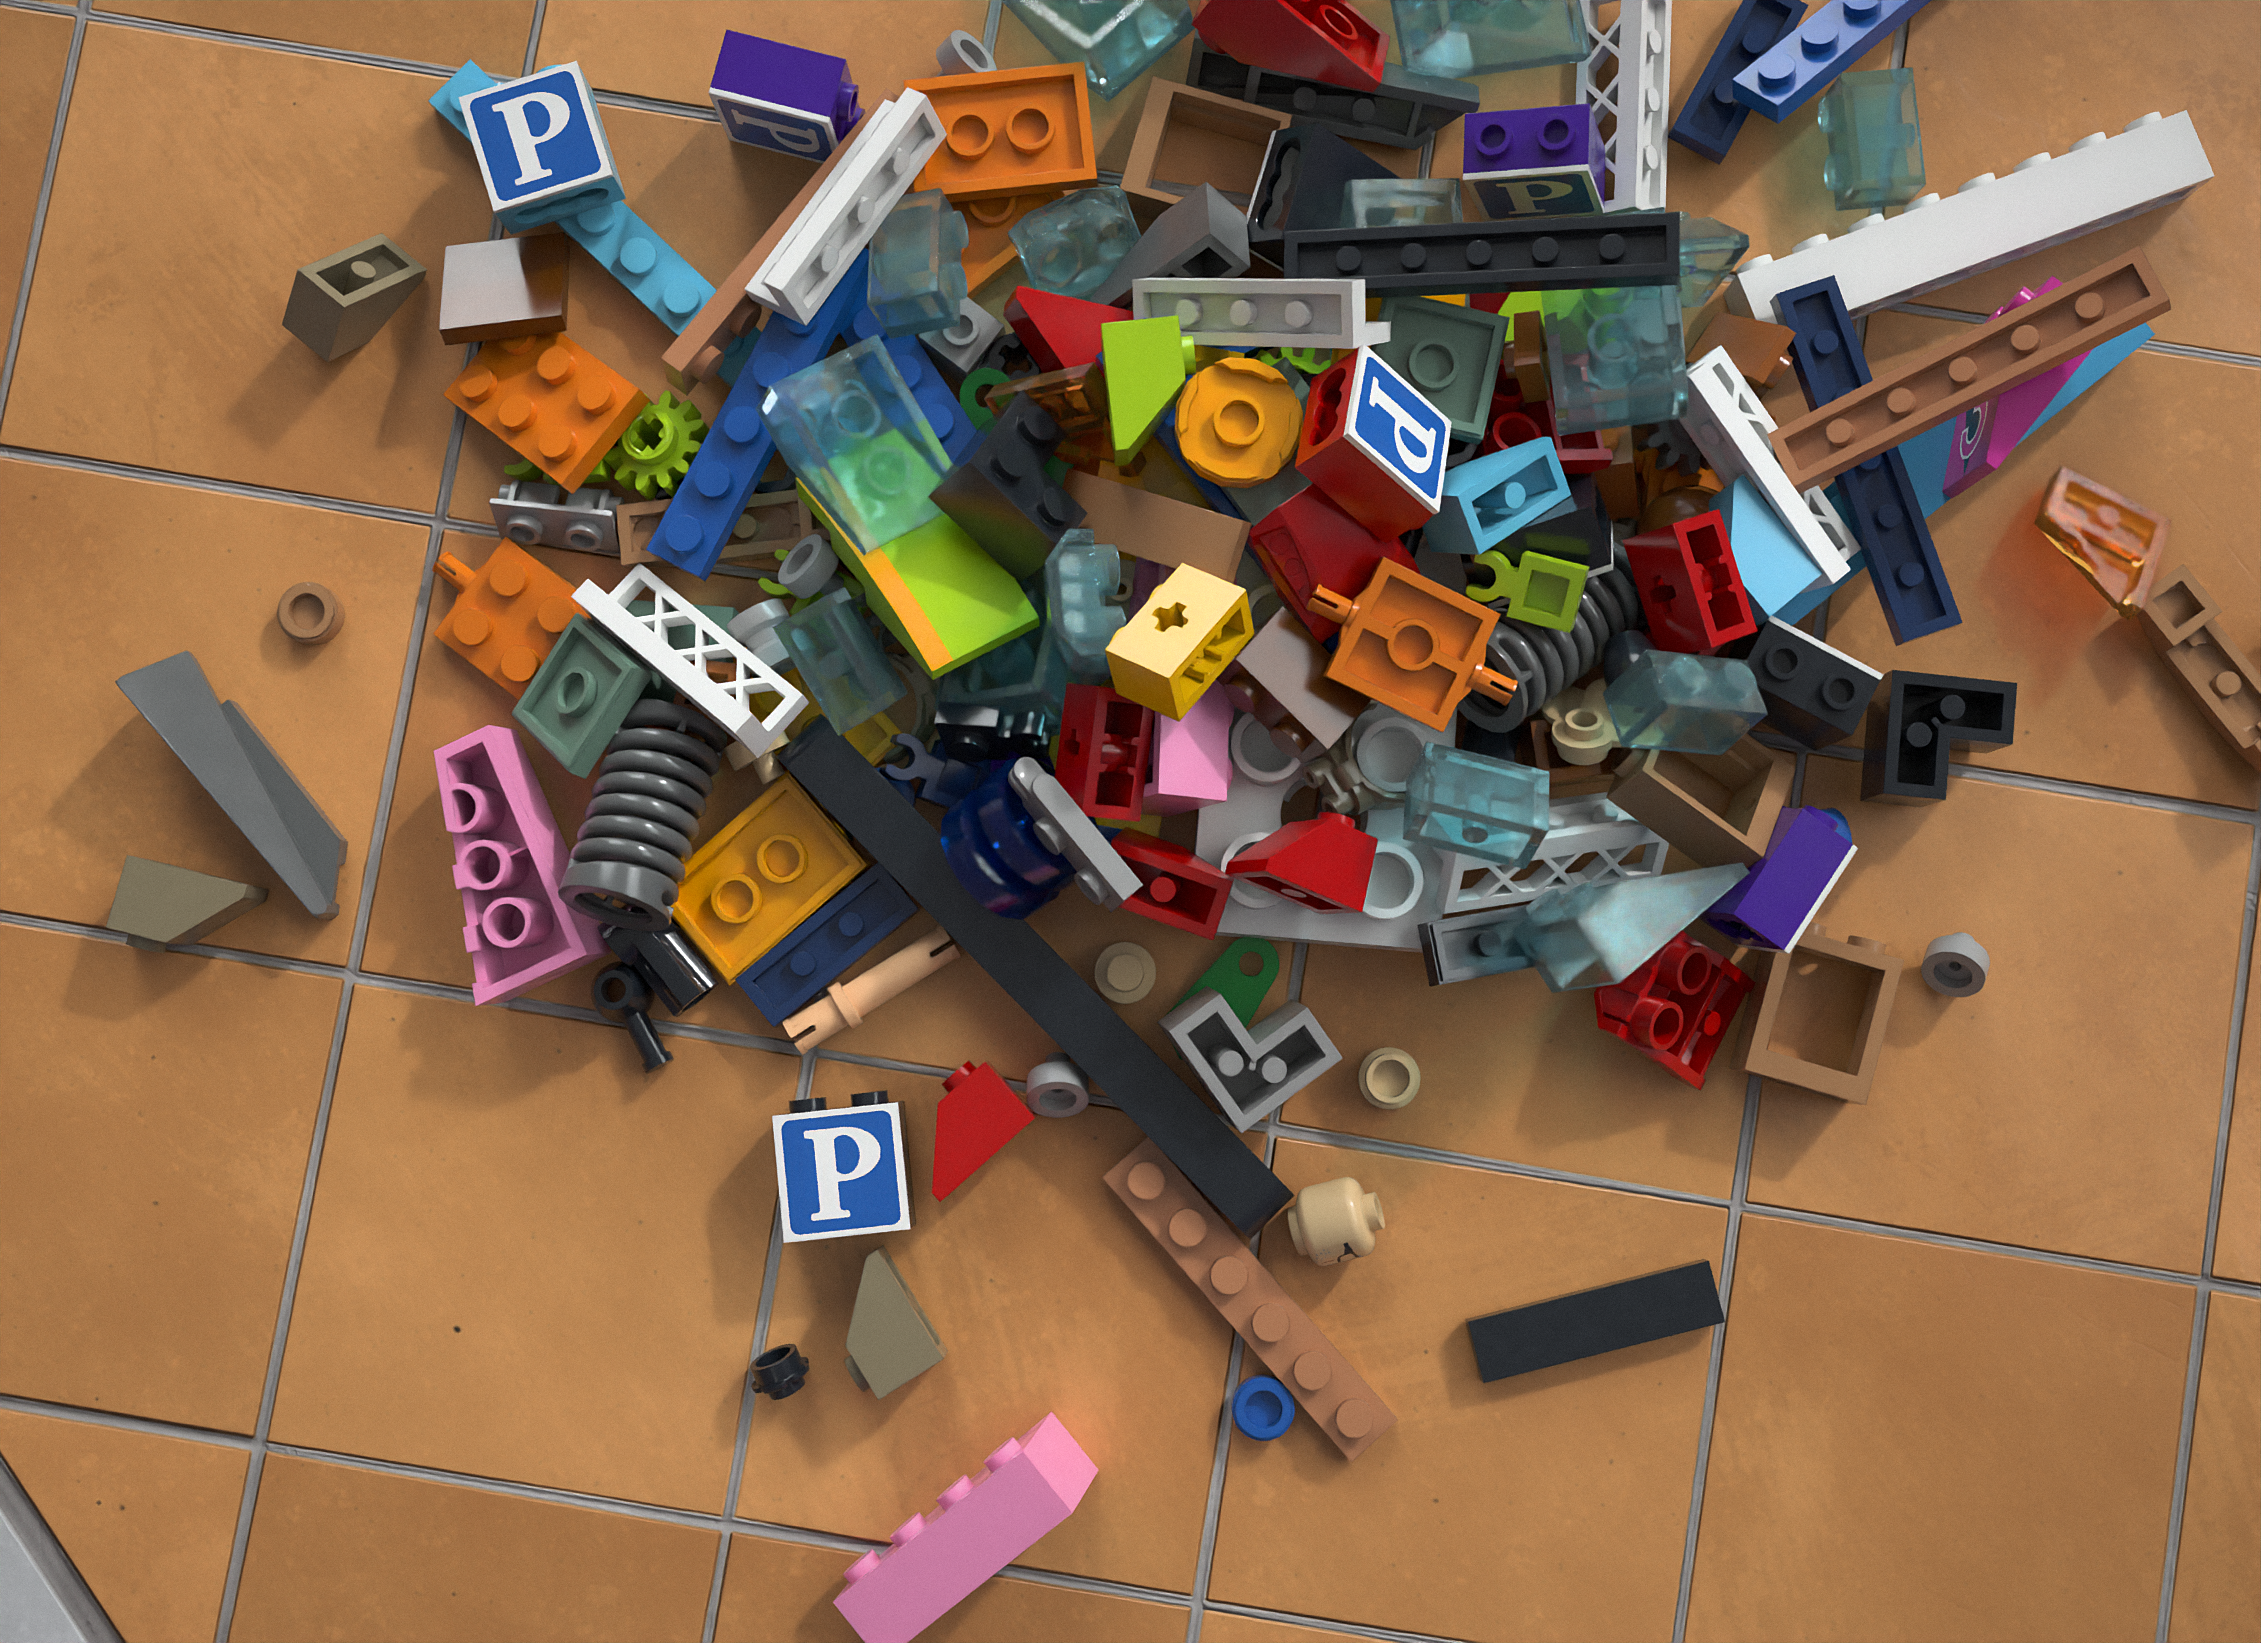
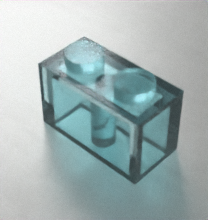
M1913 67L1841 73L1826 94L1821 97L1818 105L1819 129L1821 133H1827L1829 154L1826 157L1824 166L1825 185L1828 191H1834L1836 211L1905 206L1926 185Z
M941 188L902 195L870 239L867 305L890 339L960 326V300L966 299L968 293L967 279L961 265V250L968 247L969 235L962 212L953 210Z
M845 587L822 597L773 627L838 736L883 711L908 694L907 689Z
M1647 649L1603 692L1621 747L1722 755L1768 714L1757 687L1756 678L1747 660Z
M1426 741L1406 780L1403 839L1526 869L1549 831V771Z

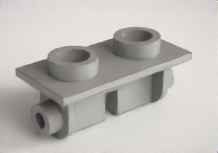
M513 480L511 485H501L498 499L490 498L489 504L501 539L508 537L514 542L524 545L546 543L572 546L582 551H595L597 549L620 551L619 536L615 521H617L616 505H623L624 498L614 496L612 490L578 488L574 494L568 493L566 504L562 505L557 504L560 495L558 485Z

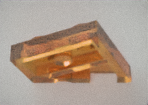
M1095 362L996 384L984 398L994 415L1023 389L1068 433L1053 453V456L1063 462L1084 467L1090 458L1115 463L1106 384ZM1141 449L1128 465L1119 466V475L1131 478L1140 474L1147 463Z
M2061 466L2049 479L2034 524L2121 617L2130 621L2143 609L2172 520Z

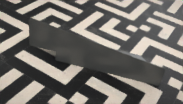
M1198 29L1195 31L1185 84L1197 89L1233 99H1243L1244 102L1293 115L1291 126L1296 127L1318 123L1336 135L1416 150L1434 139L1436 131L1465 113H1476L1480 104L1479 87L1475 84L1385 62L1381 84L1373 93L1239 63L1228 53L1219 54L1210 49L1199 37Z
M186 650L123 675L116 680L115 683L309 912L314 917L325 920H333L338 916L340 906L335 902L340 865L346 862L348 841L240 705L229 699L223 704L220 703L194 655Z

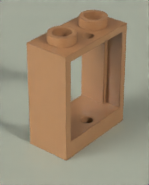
M1153 76L1119 189L1120 210L1156 220L1160 214L1183 199V197L1151 189L1171 120L1268 147L1272 131L1290 128L1293 115Z
M1677 684L1660 699L1656 700L1654 697H1650L1639 707V713L1648 714L1661 720L1664 723V729L1655 740L1645 746L1638 748L1623 747L1611 765V770L1616 775L1606 798L1726 883L1764 857L1795 768L1680 684ZM1664 742L1734 792L1724 820L1653 770Z
M1810 922L1793 949L1872 972L1846 1073L1766 1050L1793 949L1789 954L1760 951L1753 977L1755 985L1748 996L1729 1069L1843 1103L1866 1105L1904 960L1885 955L1886 944L1872 939L1850 935L1847 943L1824 937L1827 928Z

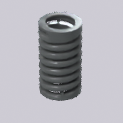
M1613 541V570L1586 579L1574 628L1570 633L1506 617L1509 604L1491 609L1501 615L1486 644L1484 666L1512 680H1517L1515 692L1507 691L1490 682L1492 686L1513 695L1506 706L1485 695L1483 697L1481 693L1472 689L1458 702L1456 707L1466 718L1479 727L1491 732L1506 733L1519 726L1525 717L1539 711L1543 704L1556 698L1559 692L1568 689L1575 680L1585 676L1591 668L1602 663L1604 660L1605 643L1611 637L1628 630L1643 632L1649 626L1625 548Z
M636 700L607 745V757L600 764V778L593 785L592 800L586 806L584 812L585 822L579 827L577 833L578 843L571 850L570 859L558 889L559 898L566 905L592 919L625 929L656 932L665 930L670 926L674 910L671 906L678 901L679 897L677 885L684 880L686 875L683 863L692 856L691 841L698 837L700 831L697 820L705 815L707 808L704 799L712 793L713 782L711 777L719 771L723 749L727 745V735L723 729L704 718L705 716L683 706L660 700ZM644 725L675 726L676 730L674 732L663 729L647 728ZM685 729L702 736L706 741L702 742L683 733ZM593 893L604 894L607 896L604 898V900H602ZM613 900L643 908L648 914L634 913L612 905Z

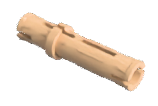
M940 924L935 926L936 928L865 971L843 986L839 982L828 987L829 995L793 1017L783 1020L782 1023L790 1038L814 1025L794 1038L796 1041L794 1044L802 1055L806 1054L809 1049L848 1025L852 1029L864 1023L861 1018L862 1016L954 959L961 958L952 941L930 953L951 940Z

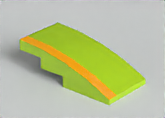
M901 429L795 479L798 497L830 532L832 550L863 584L867 605L934 680L1038 627L1039 616L1016 579L928 498V495L942 476Z

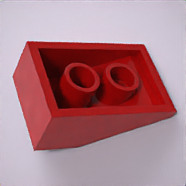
M1200 0L1191 24L1198 29L1199 37L1210 49L1219 54L1228 53L1239 63L1372 93L1381 84L1390 41L1388 34L1346 0Z

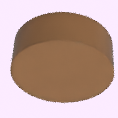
M302 582L292 586L282 595L277 608V618L280 627L289 637L306 645H321L332 640L339 633L344 623L345 612L340 598L333 591L318 583Z

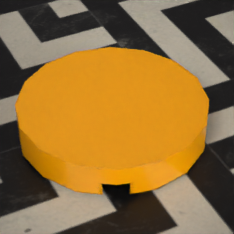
M1229 357L1214 362L1213 366L1207 367L1202 372L1195 374L1187 381L1175 409L1174 436L1182 458L1198 476L1221 487L1249 488L1273 479L1289 465L1300 443L1302 433L1303 410L1298 397L1296 399L1294 391L1288 385V380L1277 369L1256 359Z

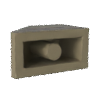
M378 234L297 269L282 326L325 361L329 362L369 343L422 282L427 269L384 234Z
M127 855L106 928L129 933L126 945L165 953L167 943L192 945L266 902L269 889L155 860Z
M884 1245L866 1257L845 1344L851 1356L845 1359V1364L851 1377L863 1392L871 1388L878 1400L943 1360L948 1352Z

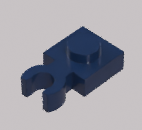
M905 733L892 735L890 742L905 748L909 755V761L903 769L890 764L881 765L879 772L885 778L892 781H906L913 778L921 780L915 795L916 798L968 818L978 817L992 777L990 772L991 759H985L981 762H967L957 757H949L946 755L941 739L934 741L931 753H928L922 742L915 736Z

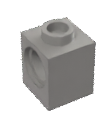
M955 289L918 337L922 348L932 363L962 385L965 378L975 370L990 368L989 352L993 344L1001 336L1006 335L1004 324L959 290Z

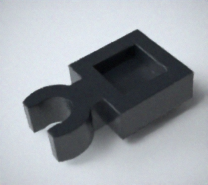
M939 702L934 723L947 756L957 757L967 762H981L985 759L1007 761L1009 751L1033 759L1048 757L1052 735L1050 732H1044L1046 716L1044 714L1021 712L1015 716H1004L1000 705Z

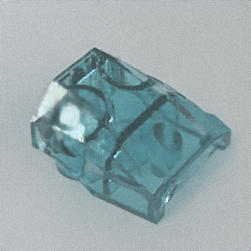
M1117 185L1081 189L1026 213L1007 233L1016 249L1030 288L1089 301L1141 238L1126 193Z
M1068 529L1046 559L1043 568L1050 642L1077 684L1101 686L1111 676L1105 649L1116 631L1126 626V618L1121 606H1105V596H1115L1119 588V553L1114 544H1094L1093 529Z

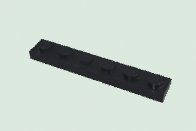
M1680 212L1285 231L1284 279H1365V298L1679 285Z

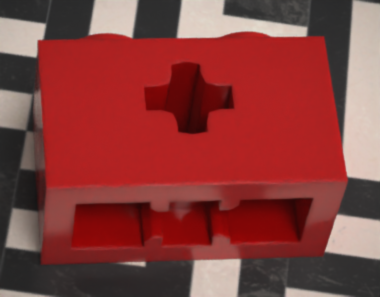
M1720 509L1622 540L1656 648L1662 653L1665 660L1713 648L1757 632Z
M1066 683L1054 778L1086 816L1140 822L1154 710L1117 694L1115 688Z

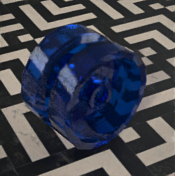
M1024 756L1005 761L986 777L980 788L969 791L952 805L941 820V843L947 862L961 885L981 905L1002 917L1019 920L1037 914L1054 901L1061 890L1075 885L1074 875L1077 873L1076 869L1062 853L1055 855L1041 843L1033 830V824L1036 821L1024 808L1022 799L1009 784V772L1015 763ZM1034 759L1046 774L1055 777V769L1040 760ZM1087 816L1088 819L1093 823V825H1094V826L1097 828V830L1099 831V828H1098V825H1097V823H1096L1095 817H1089V816Z

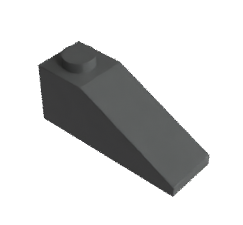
M1205 182L1158 216L1089 301L1133 311L1132 280L1237 277L1250 268L1246 215L1208 182Z

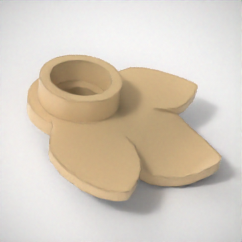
M1604 678L1593 681L1586 690H1581L1571 685L1568 689L1559 692L1552 701L1542 705V716L1552 724L1551 738L1557 747L1559 756L1565 761L1576 765L1599 763L1607 757L1609 749L1612 747L1638 748L1645 746L1655 740L1664 729V723L1661 720L1638 712L1641 698L1627 701L1611 698Z

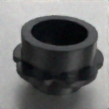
M784 1344L763 1353L750 1365V1370L755 1379L751 1385L752 1390L755 1393L763 1392L764 1394H769L772 1400L783 1399L794 1394L805 1384L803 1376L810 1369L808 1358L800 1356L795 1344Z

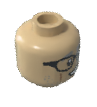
M1343 1177L1305 1187L1297 1195L1296 1206L1288 1208L1289 1227L1300 1256L1309 1255L1315 1264L1319 1266H1328L1371 1254L1376 1241L1375 1231L1385 1228L1383 1211L1377 1194L1375 1192L1365 1194L1357 1180L1351 1177Z

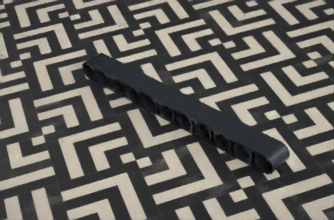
M821 713L776 756L1249 1239H1252L1295 1196Z

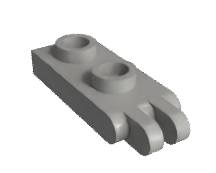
M1023 757L1015 763L1009 772L1008 781L1022 799L1024 808L1036 821L1033 824L1036 836L1051 853L1055 855L1062 853L1076 869L1077 873L1074 875V879L1084 895L1096 905H1100L1103 902L1112 912L1132 896L1143 884L1053 776L1046 774L1033 758Z

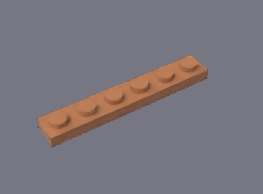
M887 88L883 91L664 353L661 361L668 383L688 396L699 381L705 384L715 376L723 363V352L736 336L744 338L753 330L760 319L762 304L753 301L744 290L884 100L896 103L900 98Z
M2139 245L1767 434L1787 478L1798 494L1803 493L2170 311V299Z
M1148 1136L1102 1176L1351 1462L1398 1421L1397 1417L1168 1156Z

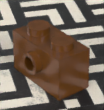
M1283 606L1254 628L1253 637L1216 678L1224 687L1223 690L1228 700L1238 709L1251 713L1270 732L1269 735L1274 745L1284 754L1297 758L1302 764L1329 750L1372 700L1323 676L1332 655Z

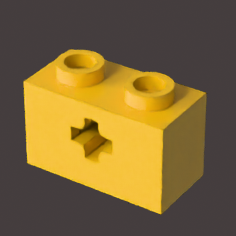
M1182 563L1164 584L1158 585L1153 590L1148 602L1125 627L1116 631L1106 647L1105 653L1116 693L1180 722L1254 635L1246 589Z

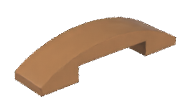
M1070 468L1067 469L1062 488L1088 513L1073 534L1074 536L1175 569L1184 563L1229 583H1234L1252 523Z
M797 485L796 490L751 495L715 564L773 558L777 549L790 552L801 540L812 534L820 535L831 544L830 532L798 497ZM673 498L616 505L620 557L623 567H635L638 563H641L644 567H676L646 550Z
M2182 564L2130 602L2157 654L2193 704L2218 733L2261 773V675L2215 621L2214 618L2223 611L2186 566Z

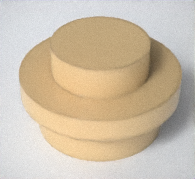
M1131 942L1113 944L1101 953L1096 962V984L1102 994L1114 1002L1121 1004L1137 1002L1151 991L1155 983L1156 966L1149 952L1138 944Z
M1392 1047L1380 1048L1367 1055L1361 1063L1358 1072V1085L1363 1096L1372 1105L1382 1109H1397L1408 1104L1417 1094L1420 1086V1071L1415 1060L1405 1051Z

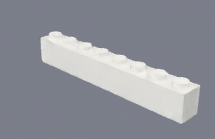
M2187 110L2163 119L2159 112H2153L2126 125L2123 128L2124 133L2107 139L2104 132H2099L2071 145L2068 148V154L2051 159L2049 153L2045 152L2028 158L2013 168L2014 173L1997 180L1993 173L1978 176L1958 188L1959 193L1942 200H1940L1938 193L1923 196L1903 208L1904 214L1884 220L1881 213L1871 215L1851 225L1847 229L1849 234L1830 241L1826 234L1811 237L1793 247V254L1773 261L1770 254L1754 258L1736 269L1737 276L1722 294L1731 315L1778 324L1769 302L1775 294L1835 275L1850 319L1853 321L2188 198L2215 175Z

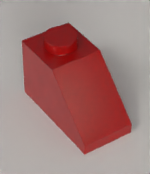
M1017 285L1005 303L1003 316L1052 386L1069 390L1070 396L1081 402L1095 404L1106 402L1105 376L1095 363V356L1102 351L1101 323L1134 320L1133 311Z
M1321 812L1316 820L1289 822L1227 862L1225 875L1318 914L1359 913L1363 911L1378 839L1355 829V821L1350 817L1337 813Z
M1125 827L1112 839L1111 846L1143 885L1118 907L1213 941L1235 879L1225 875L1224 872L1185 847L1129 827Z
M968 1060L941 1084L949 1094L938 1102L932 1194L939 1202L944 1200L1037 1117L989 1061H985L976 1068Z

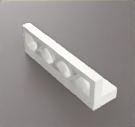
M1579 0L1576 104L1590 103L1597 126L1610 110L1617 116V129L1604 146L1605 170L1608 168L1615 174L1614 199L1604 201V214L1572 217L1665 213L1672 0H1621L1620 16L1605 36L1598 31L1599 6L1618 0ZM1613 53L1619 58L1618 74L1602 93L1596 87V73L1610 54Z
M907 87L896 103L884 100L744 290L753 301L807 326L946 137L947 133L927 95Z
M1141 278L1132 280L1134 320L1178 315L1181 337L1192 335L1194 345L1354 349L1363 344L1369 346L1391 341V322L1365 321V279Z
M1721 345L1711 350L1659 391L1724 486L1727 487L1741 475H1744L1822 571L1823 574L1804 588L1800 594L1832 585L1851 570L1846 561L1862 548L1818 485L1798 494L1787 478L1767 434L1778 429L1777 425Z
M638 563L609 595L591 580L587 579L571 596L603 630L675 690L680 692L757 758L763 754L809 704V701L802 693L641 563ZM647 586L656 594L655 614L634 617L625 608ZM669 605L676 611L669 612ZM694 624L696 626L694 648L674 650L668 645V627ZM709 637L717 644L709 645ZM728 657L737 659L736 681L716 684L708 678V673L706 672L707 660ZM695 660V666L689 661ZM750 671L759 678L750 679ZM775 690L785 699L761 724L749 711V694ZM729 694H735L736 700Z
M1608 792L1428 816L1423 837L1443 860L1435 904L1443 914L1656 882L1660 879L1669 843L1606 798ZM1646 844L1641 863L1618 865V862L1637 845ZM1595 851L1599 853L1580 872L1566 873L1564 871L1583 853ZM1541 859L1545 861L1528 879L1514 882L1510 879L1529 861ZM1486 867L1491 870L1472 888L1460 889L1464 871Z

